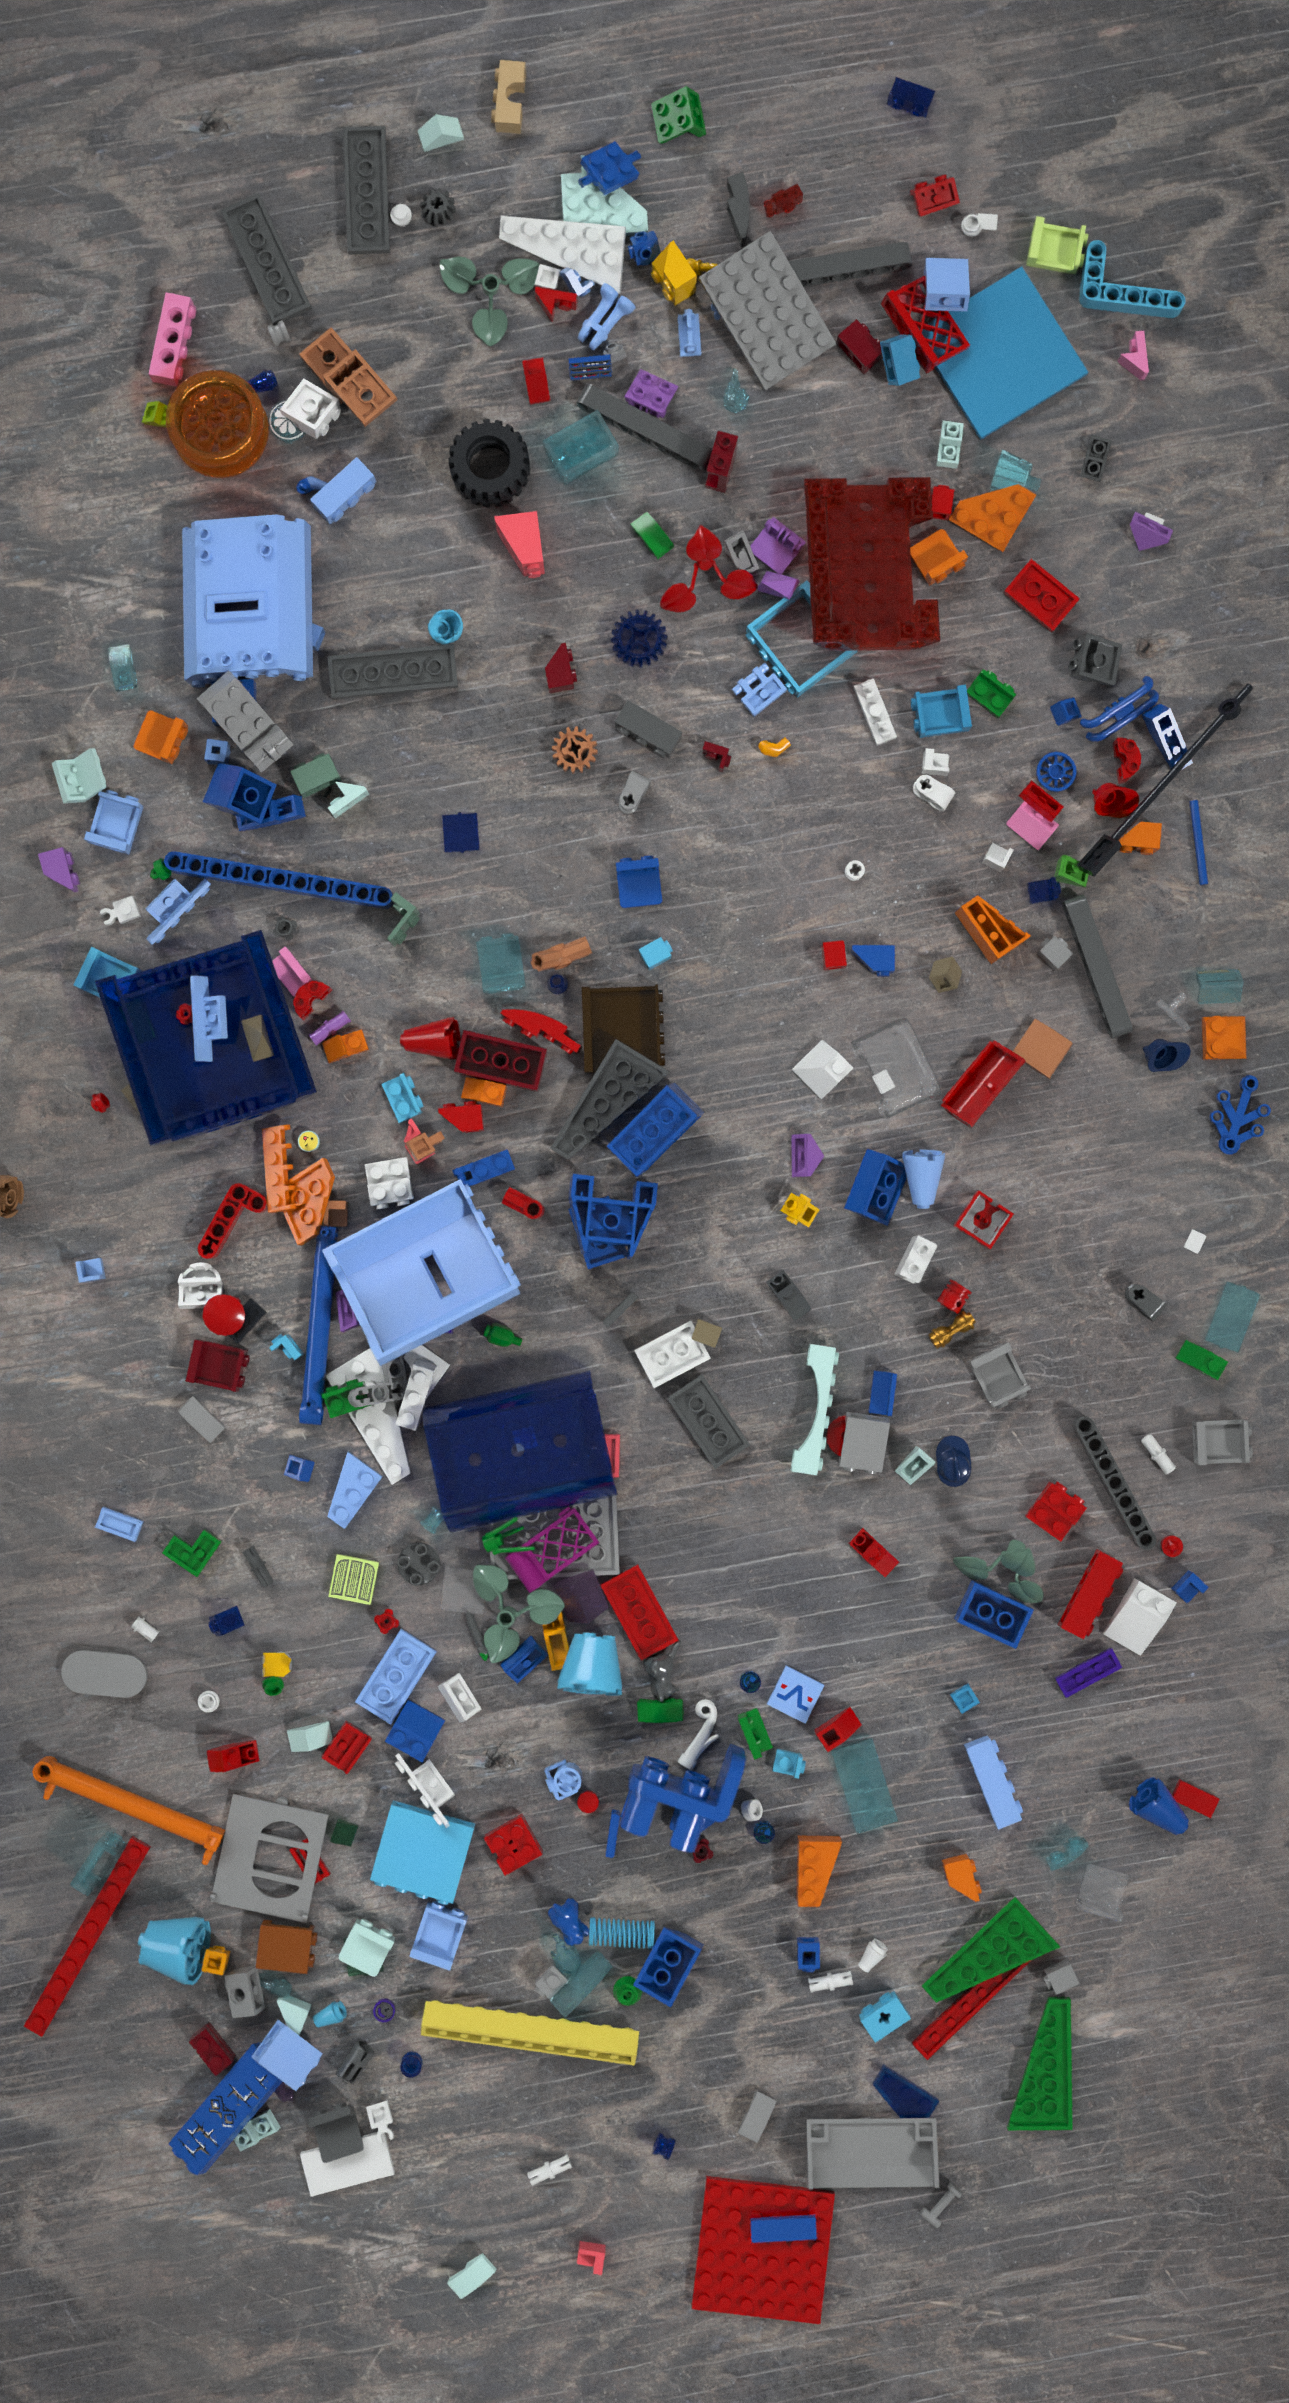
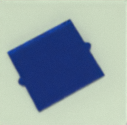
M458 812L455 815H442L445 853L460 852L463 854L464 851L480 850L477 813L462 814Z

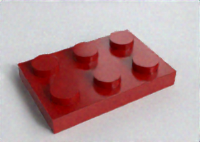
M1030 559L1003 592L1051 633L1080 600L1078 596L1033 559Z

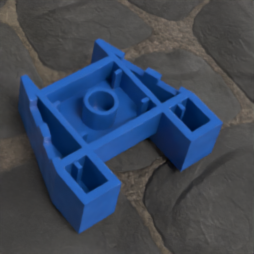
M573 1174L570 1178L568 1199L581 1254L587 1252L588 1242L628 1246L627 1259H631L656 1206L658 1183L636 1181L633 1186L632 1202L594 1198L592 1197L594 1176Z

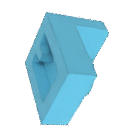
M282 1334L278 1335L271 1341L273 1345L269 1347L271 1351H275L283 1345L284 1348L282 1350L289 1359L297 1360L304 1355L303 1351L289 1334L284 1336Z
M776 1749L772 1771L792 1775L794 1778L799 1779L800 1773H804L806 1761H803V1756L800 1753Z

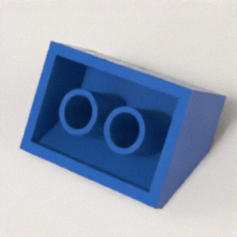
M867 1149L844 1208L888 1226L907 1178L904 1163L886 1154Z
M664 1927L633 1986L671 2008L704 1944L685 1933Z

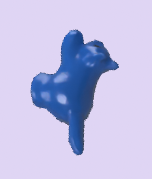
M572 1898L567 1899L562 1906L554 1904L548 1911L551 1922L561 1930L564 1941L570 1946L580 1945L584 1936H589V1928L578 1917V1903Z

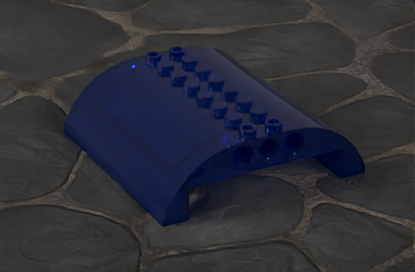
M262 930L242 935L239 942L117 979L115 974L95 981L150 1146L173 1143L210 1133L274 1112L317 1093ZM191 976H207L209 997L222 995L225 996L228 1038L212 1040V1062L195 1061L193 1022L184 1025L176 1018V1011L179 1010L180 1005H192ZM263 1015L274 1056L253 1062L241 1021Z

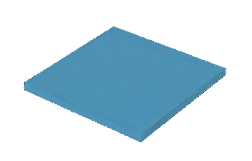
M1023 267L1018 268L969 298L967 311H948L969 342L970 347L937 365L935 368L980 440L1088 374L1086 367ZM936 319L928 323V325L935 326ZM939 320L938 328L949 331L948 323ZM923 329V336L932 340L933 332ZM937 333L935 341L946 344L947 336ZM951 337L949 345L957 348L962 346L958 339ZM934 346L933 351L940 358L944 355L945 349Z

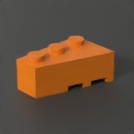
M978 895L955 912L990 964H993L1031 937L1030 934L1024 933L1015 926L1013 921L1007 920L999 914L997 909Z
M797 1835L798 1907H820L842 1844L840 1836Z

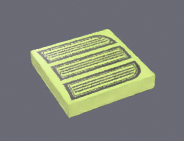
M337 1554L328 1597L371 1605L379 1562Z

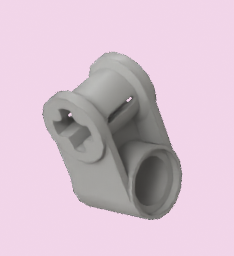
M631 771L619 798V808L623 813L632 814L636 811L642 797H644L649 788L651 779ZM631 799L632 804L626 806L625 801Z

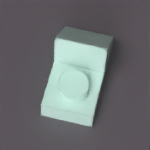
M335 782L344 794V797L341 798L339 796L331 801V806L328 809L336 819L368 796L369 792L365 786Z

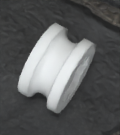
M857 860L849 862L845 868L846 877L852 881L859 880L865 872L864 865ZM852 865L860 868L857 876H853L854 873L851 874L849 871L852 869Z

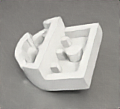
M208 1263L191 1264L178 1278L179 1309L204 1308L210 1298L223 1294V1282L219 1272Z

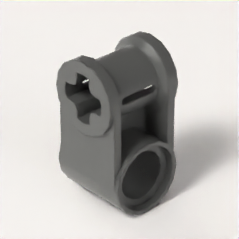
M1132 1284L1125 1290L1126 1299L1152 1322L1155 1321L1167 1306L1163 1300L1142 1285ZM1134 1290L1139 1291V1298H1135Z

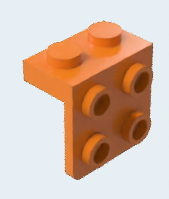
M944 529L938 530L909 549V555L929 586L935 582L937 584L942 582L951 572L954 571L956 573L963 569L968 559L964 550L958 552Z
M150 710L147 712L140 728L134 748L137 751L172 765L174 759L179 755V747L182 740L187 736L188 725L184 720L177 717L174 720Z

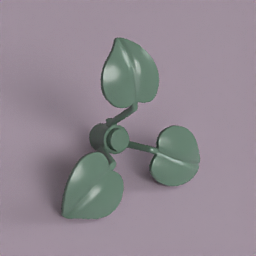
M465 257L441 259L440 272L446 286L454 293L464 294L468 291L470 284L473 286L482 284L483 292L489 296V310H478L473 316L472 326L475 334L487 346L497 344L504 336L508 324L507 316L503 310H493V296L498 293L499 284H509L510 290L515 294H526L535 285L540 264L530 259H513L502 268V276L506 281L498 279L493 274H488L483 279L472 281L476 277V268L470 259Z
M1011 1540L1007 1550L1002 1551L1001 1555L990 1566H987L984 1560L976 1557L953 1558L957 1568L965 1576L974 1580L986 1579L989 1575L988 1572L992 1571L1001 1561L1006 1568L1016 1572V1582L1008 1584L1009 1592L1016 1599L1026 1603H1040L1043 1601L1044 1593L1039 1585L1029 1580L1021 1581L1019 1575L1025 1577L1032 1576L1036 1569L1030 1548H1026L1025 1544L1021 1541Z
M476 1565L474 1567L473 1582L478 1595L486 1601H493L497 1595L499 1597L500 1612L497 1615L498 1624L489 1627L484 1635V1644L488 1650L491 1663L503 1661L517 1650L520 1643L519 1634L517 1631L509 1629L517 1616L530 1610V1617L535 1623L547 1625L552 1623L565 1607L561 1597L547 1589H536L529 1593L527 1596L529 1606L519 1611H516L511 1606L504 1607L501 1592L505 1591L509 1584L506 1572L494 1565Z

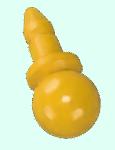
M692 258L687 259L697 275H702V272H708L718 265L715 263H703L702 260L696 261Z

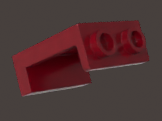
M722 431L717 432L707 467V473L709 474L705 488L726 493L737 453V435Z
M195 1339L185 1382L199 1383L231 1390L232 1392H239V1389L243 1388L245 1383V1376H243L244 1367H248L250 1355H247L248 1350Z

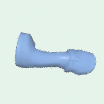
M606 283L600 289L602 297L600 304L587 320H584L582 323L583 327L578 335V340L584 342L593 329L597 331L589 344V348L595 350L603 341L607 340L613 326L624 315L631 314L636 308L625 296H620L619 298L617 291ZM617 301L615 308L601 326L599 322Z

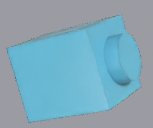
M661 937L639 949V953L648 970L671 959L670 953L673 951L667 940L663 941Z

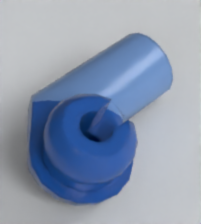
M309 476L299 481L296 489L300 494H307L315 489L320 491L327 482Z

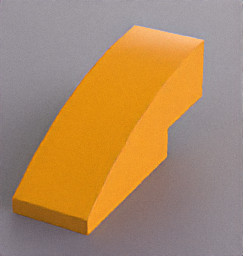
M562 1611L552 1623L542 1625L552 1671L562 1669L570 1648Z

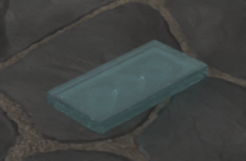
M872 1737L831 1750L857 1834L897 1822L896 1812Z

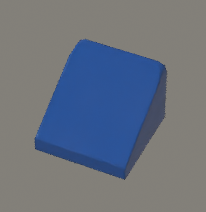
M1074 697L1061 700L1050 707L1057 726L1082 717Z
M289 1455L284 1475L298 1481L309 1482L314 1461Z

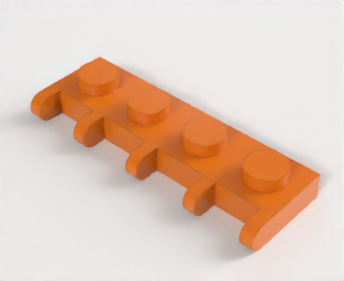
M290 1125L262 1129L268 1213L296 1209L295 1204H290L289 1191H294L295 1186H289L288 1170H293V1165H287L286 1149L292 1148V1144L286 1143L285 1131L290 1130Z

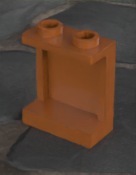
M263 1920L260 1925L256 1969L307 1974L310 1967H314L315 1954H312V1946H316L318 1935L317 1932H314L315 1926L310 1925L309 1928L277 1925L272 1924V1920Z

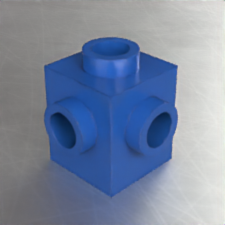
M642 231L629 237L631 243L628 246L630 259L634 258L637 266L651 264L660 254L658 238L654 231Z

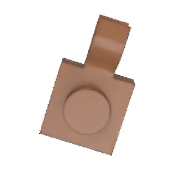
M441 1131L429 1138L424 1132L407 1141L405 1145L415 1162L434 1153L436 1150L433 1146L442 1142L445 1138Z

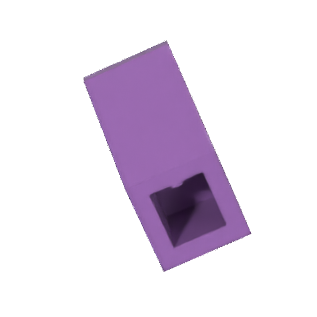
M61 847L38 854L45 876L73 892H78L77 885L80 882L77 873L73 872L72 869L74 859L71 852Z

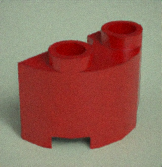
M1116 738L1112 744L1114 758H1119L1122 762L1121 767L1116 770L1118 784L1127 782L1139 770L1141 753L1134 740Z
M311 981L301 986L293 1000L295 1011L299 1017L305 1020L314 1010L312 1008L313 1001L316 999L323 1001L332 989L323 982Z

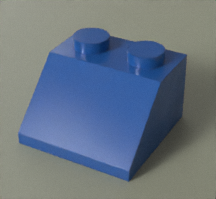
M408 1699L385 1742L423 1762L445 1719Z

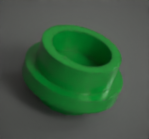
M276 1676L268 1677L263 1680L262 1688L267 1695L276 1696L284 1688V1681Z

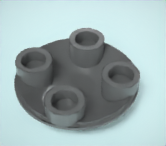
M419 1542L406 1546L400 1553L397 1561L398 1570L402 1578L414 1586L431 1582L440 1570V1558L437 1551L426 1543Z

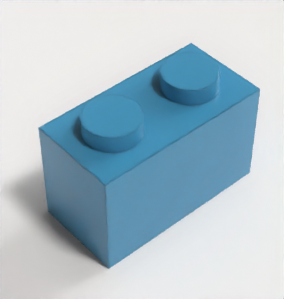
M901 334L880 342L888 385L900 386L920 378V365L916 359V345L912 335Z

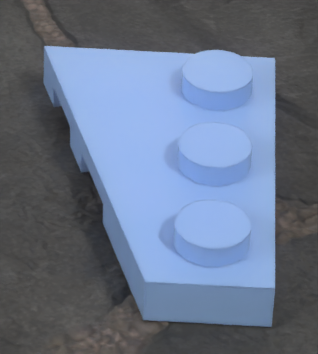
M349 1451L347 1452L327 1516L344 1529L383 1477Z

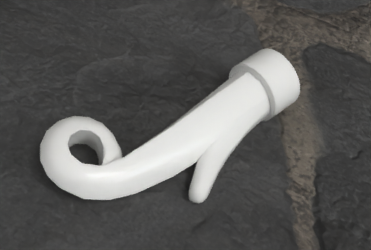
M707 1699L699 1701L695 1707L696 1714L700 1718L706 1719L685 1753H682L677 1761L690 1770H693L697 1763L696 1760L701 1753L719 1738L718 1734L709 1737L716 1722L717 1708L712 1701ZM704 1706H708L709 1712L702 1713L701 1709Z

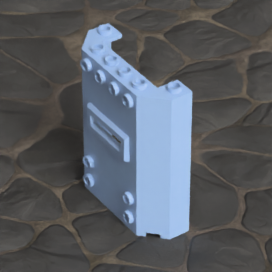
M264 515L200 520L192 522L191 528L184 527L182 529L184 680L191 684L192 687L202 688L205 687V684H211V681H217V678H221L227 671H230L237 679L239 676L255 679L258 678V675L278 677L279 674L284 673L295 681H305L306 678L313 677L311 526L304 519L296 518L294 521H286L282 515ZM258 601V610L215 613V604Z
M461 1179L322 1250L380 1366L520 1294L518 1287L521 1284L517 1276L514 1274L509 1262L504 1264L501 1257L505 1255L500 1245H494L492 1239L495 1236L490 1226L485 1228L483 1221L486 1219L481 1209L476 1210L470 1198L473 1196V1193L468 1184L463 1185ZM433 1255L452 1292L445 1297L441 1294L424 1260Z

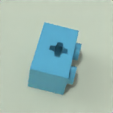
M895 1991L883 1994L877 2003L873 2006L872 2004L867 2005L859 2014L862 2024L875 2043L911 2019L908 2010ZM884 2012V2014H887V2017L880 2016V2013Z

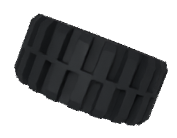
M483 419L484 423L478 424L475 421L471 423V428L468 429L465 426L461 430V436L456 435L453 440L454 446H450L449 468L457 491H461V495L466 500L470 498L471 503L478 505L479 502L483 503V507L490 508V504L500 507L502 506L501 502L505 500L507 503L512 502L514 495L519 496L522 493V486L526 487L528 476L530 475L529 453L525 441H522V436L518 431L514 432L512 426L506 424L504 427L502 421L495 420V423H490V419ZM496 448L507 454L509 467L498 478L491 480L481 479L471 472L470 461L472 457L482 449Z

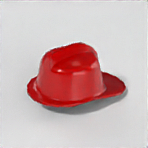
M1105 783L1098 789L1092 790L1095 803L1094 810L1101 816L1114 818L1129 816L1140 801L1139 795L1135 790L1120 787L1113 783Z

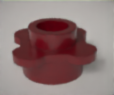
M702 1838L697 1843L693 1852L694 1862L701 1863L713 1857L714 1853L710 1850L708 1839Z

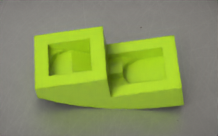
M160 401L147 402L142 423L157 427L179 428L184 407L179 404L165 405Z

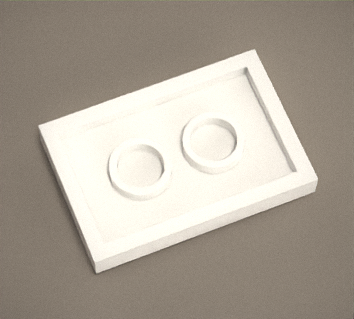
M691 1321L634 1350L654 1388L711 1359L703 1343L692 1340L691 1337L695 1327Z

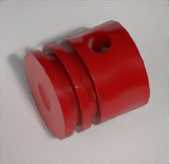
M950 1279V1284L946 1285L947 1289L944 1288L937 1302L952 1312L959 1314L966 1303L965 1299L968 1300V1294L971 1295L972 1292Z

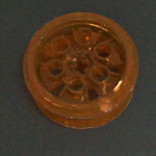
M208 370L196 373L184 380L176 388L167 405L166 427L169 438L181 459L199 474L212 478L234 477L250 469L260 459L266 448L269 437V423L266 412L253 387L236 374L222 370ZM230 398L228 403H221L222 399ZM241 403L245 406L240 409L236 408ZM192 416H198L195 422H189ZM235 416H241L239 421L233 422ZM235 430L245 433L242 439L239 438ZM195 431L194 435L187 439L186 434ZM201 436H208L206 440H199ZM222 436L229 437L227 440H221ZM214 443L218 444L219 452H212Z

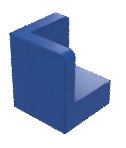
M1188 1570L1171 1589L1184 1602L1189 1603L1198 1592L1204 1593L1209 1587L1193 1572Z

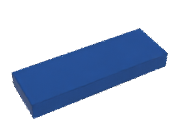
M815 2215L750 2218L752 2243L817 2239Z

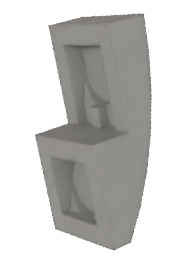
M194 1396L178 1410L182 1417L210 1443L225 1429V1425L213 1416L208 1408Z
M756 2091L748 2111L745 2112L737 2134L757 2143L771 2116L776 2100Z

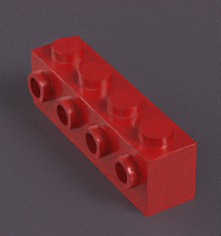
M1096 1549L1057 1625L1083 1640L1085 1636H1089L1094 1627L1092 1623L1095 1617H1099L1103 1611L1104 1606L1102 1604L1105 1598H1109L1114 1587L1112 1584L1114 1580L1119 1579L1123 1572V1563Z

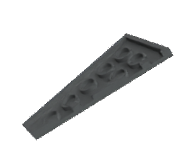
M615 1039L550 1149L570 1160L671 1072Z

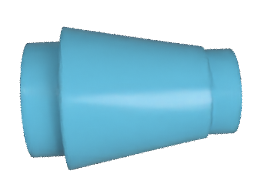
M333 2001L313 2016L316 2027L319 2028L343 2022V2019L347 2017L346 2008L341 2001Z

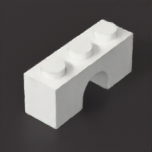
M419 1359L415 1361L395 1425L414 1431L417 1430L437 1365Z

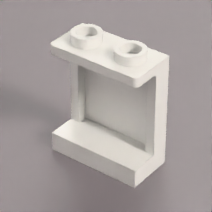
M919 1235L913 1236L894 1275L913 1284L915 1282L920 1283L937 1248V1244Z

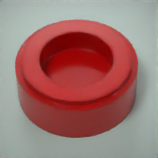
M591 1790L583 1791L578 1796V1808L584 1813L594 1812L599 1805L597 1794Z

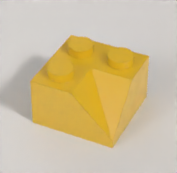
M673 240L652 262L651 276L656 284L660 283L662 286V292L667 301L671 300L674 306L696 293L697 275Z

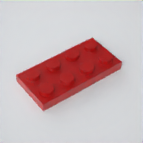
M638 1564L600 1584L641 1661L679 1641Z

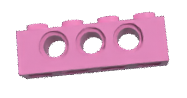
M165 293L149 369V376L153 382L177 387L178 381L183 377L182 362L187 357L188 349L186 343L192 334L191 319H194L196 315V306H194L191 297ZM182 317L180 322H173L175 318ZM171 338H178L175 343H169ZM167 358H174L171 363H165Z

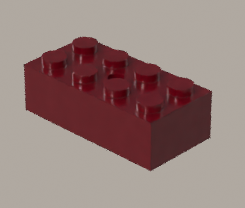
M463 1030L454 1072L468 1077L539 1092L548 1051L541 1047ZM500 1058L505 1059L506 1064L504 1066L498 1065Z

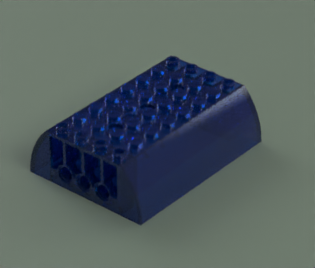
M591 1370L423 1408L424 1431L441 1512L446 1526L451 1533L511 1520L514 1517L520 1518L618 1496ZM559 1434L564 1435L567 1440L563 1447H557L554 1443L555 1437ZM515 1444H521L524 1447V1453L519 1457L512 1454V1447ZM474 1453L479 1454L482 1459L478 1466L471 1465L469 1461L470 1456Z

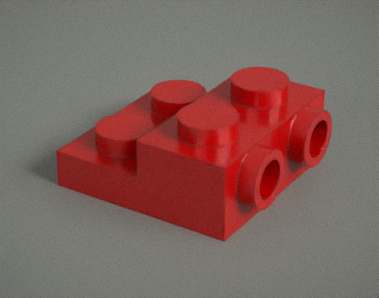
M1049 1482L1025 1517L1061 1542L1071 1527L1078 1522L1087 1507L1083 1505L1085 1501L1076 1494L1073 1497L1066 1493L1067 1488L1059 1482H1056L1055 1485Z

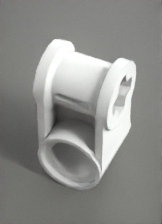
M929 775L920 776L913 785V792L917 797L942 812L946 810L955 795V791L952 788L940 783ZM923 783L927 784L925 790L921 789Z

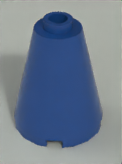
M1151 1777L1143 1781L1136 1788L1138 1793L1135 1797L1132 1795L1129 1802V1808L1135 1815L1174 1835L1182 1834L1187 1830L1189 1822L1187 1816L1159 1778Z

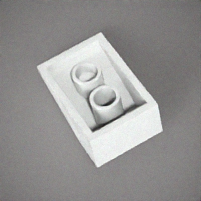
M1134 1578L1103 1634L1141 1656L1167 1621L1176 1602Z

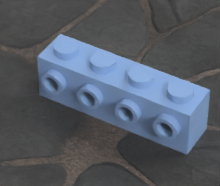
M986 1735L964 1744L997 1829L1021 1821L1020 1813H1023L1019 1800L1015 1801L1012 1793L1015 1792L1011 1780H1006L1004 1773L1007 1772L1003 1760L999 1761L996 1753L999 1752L995 1739L991 1741L989 1736Z

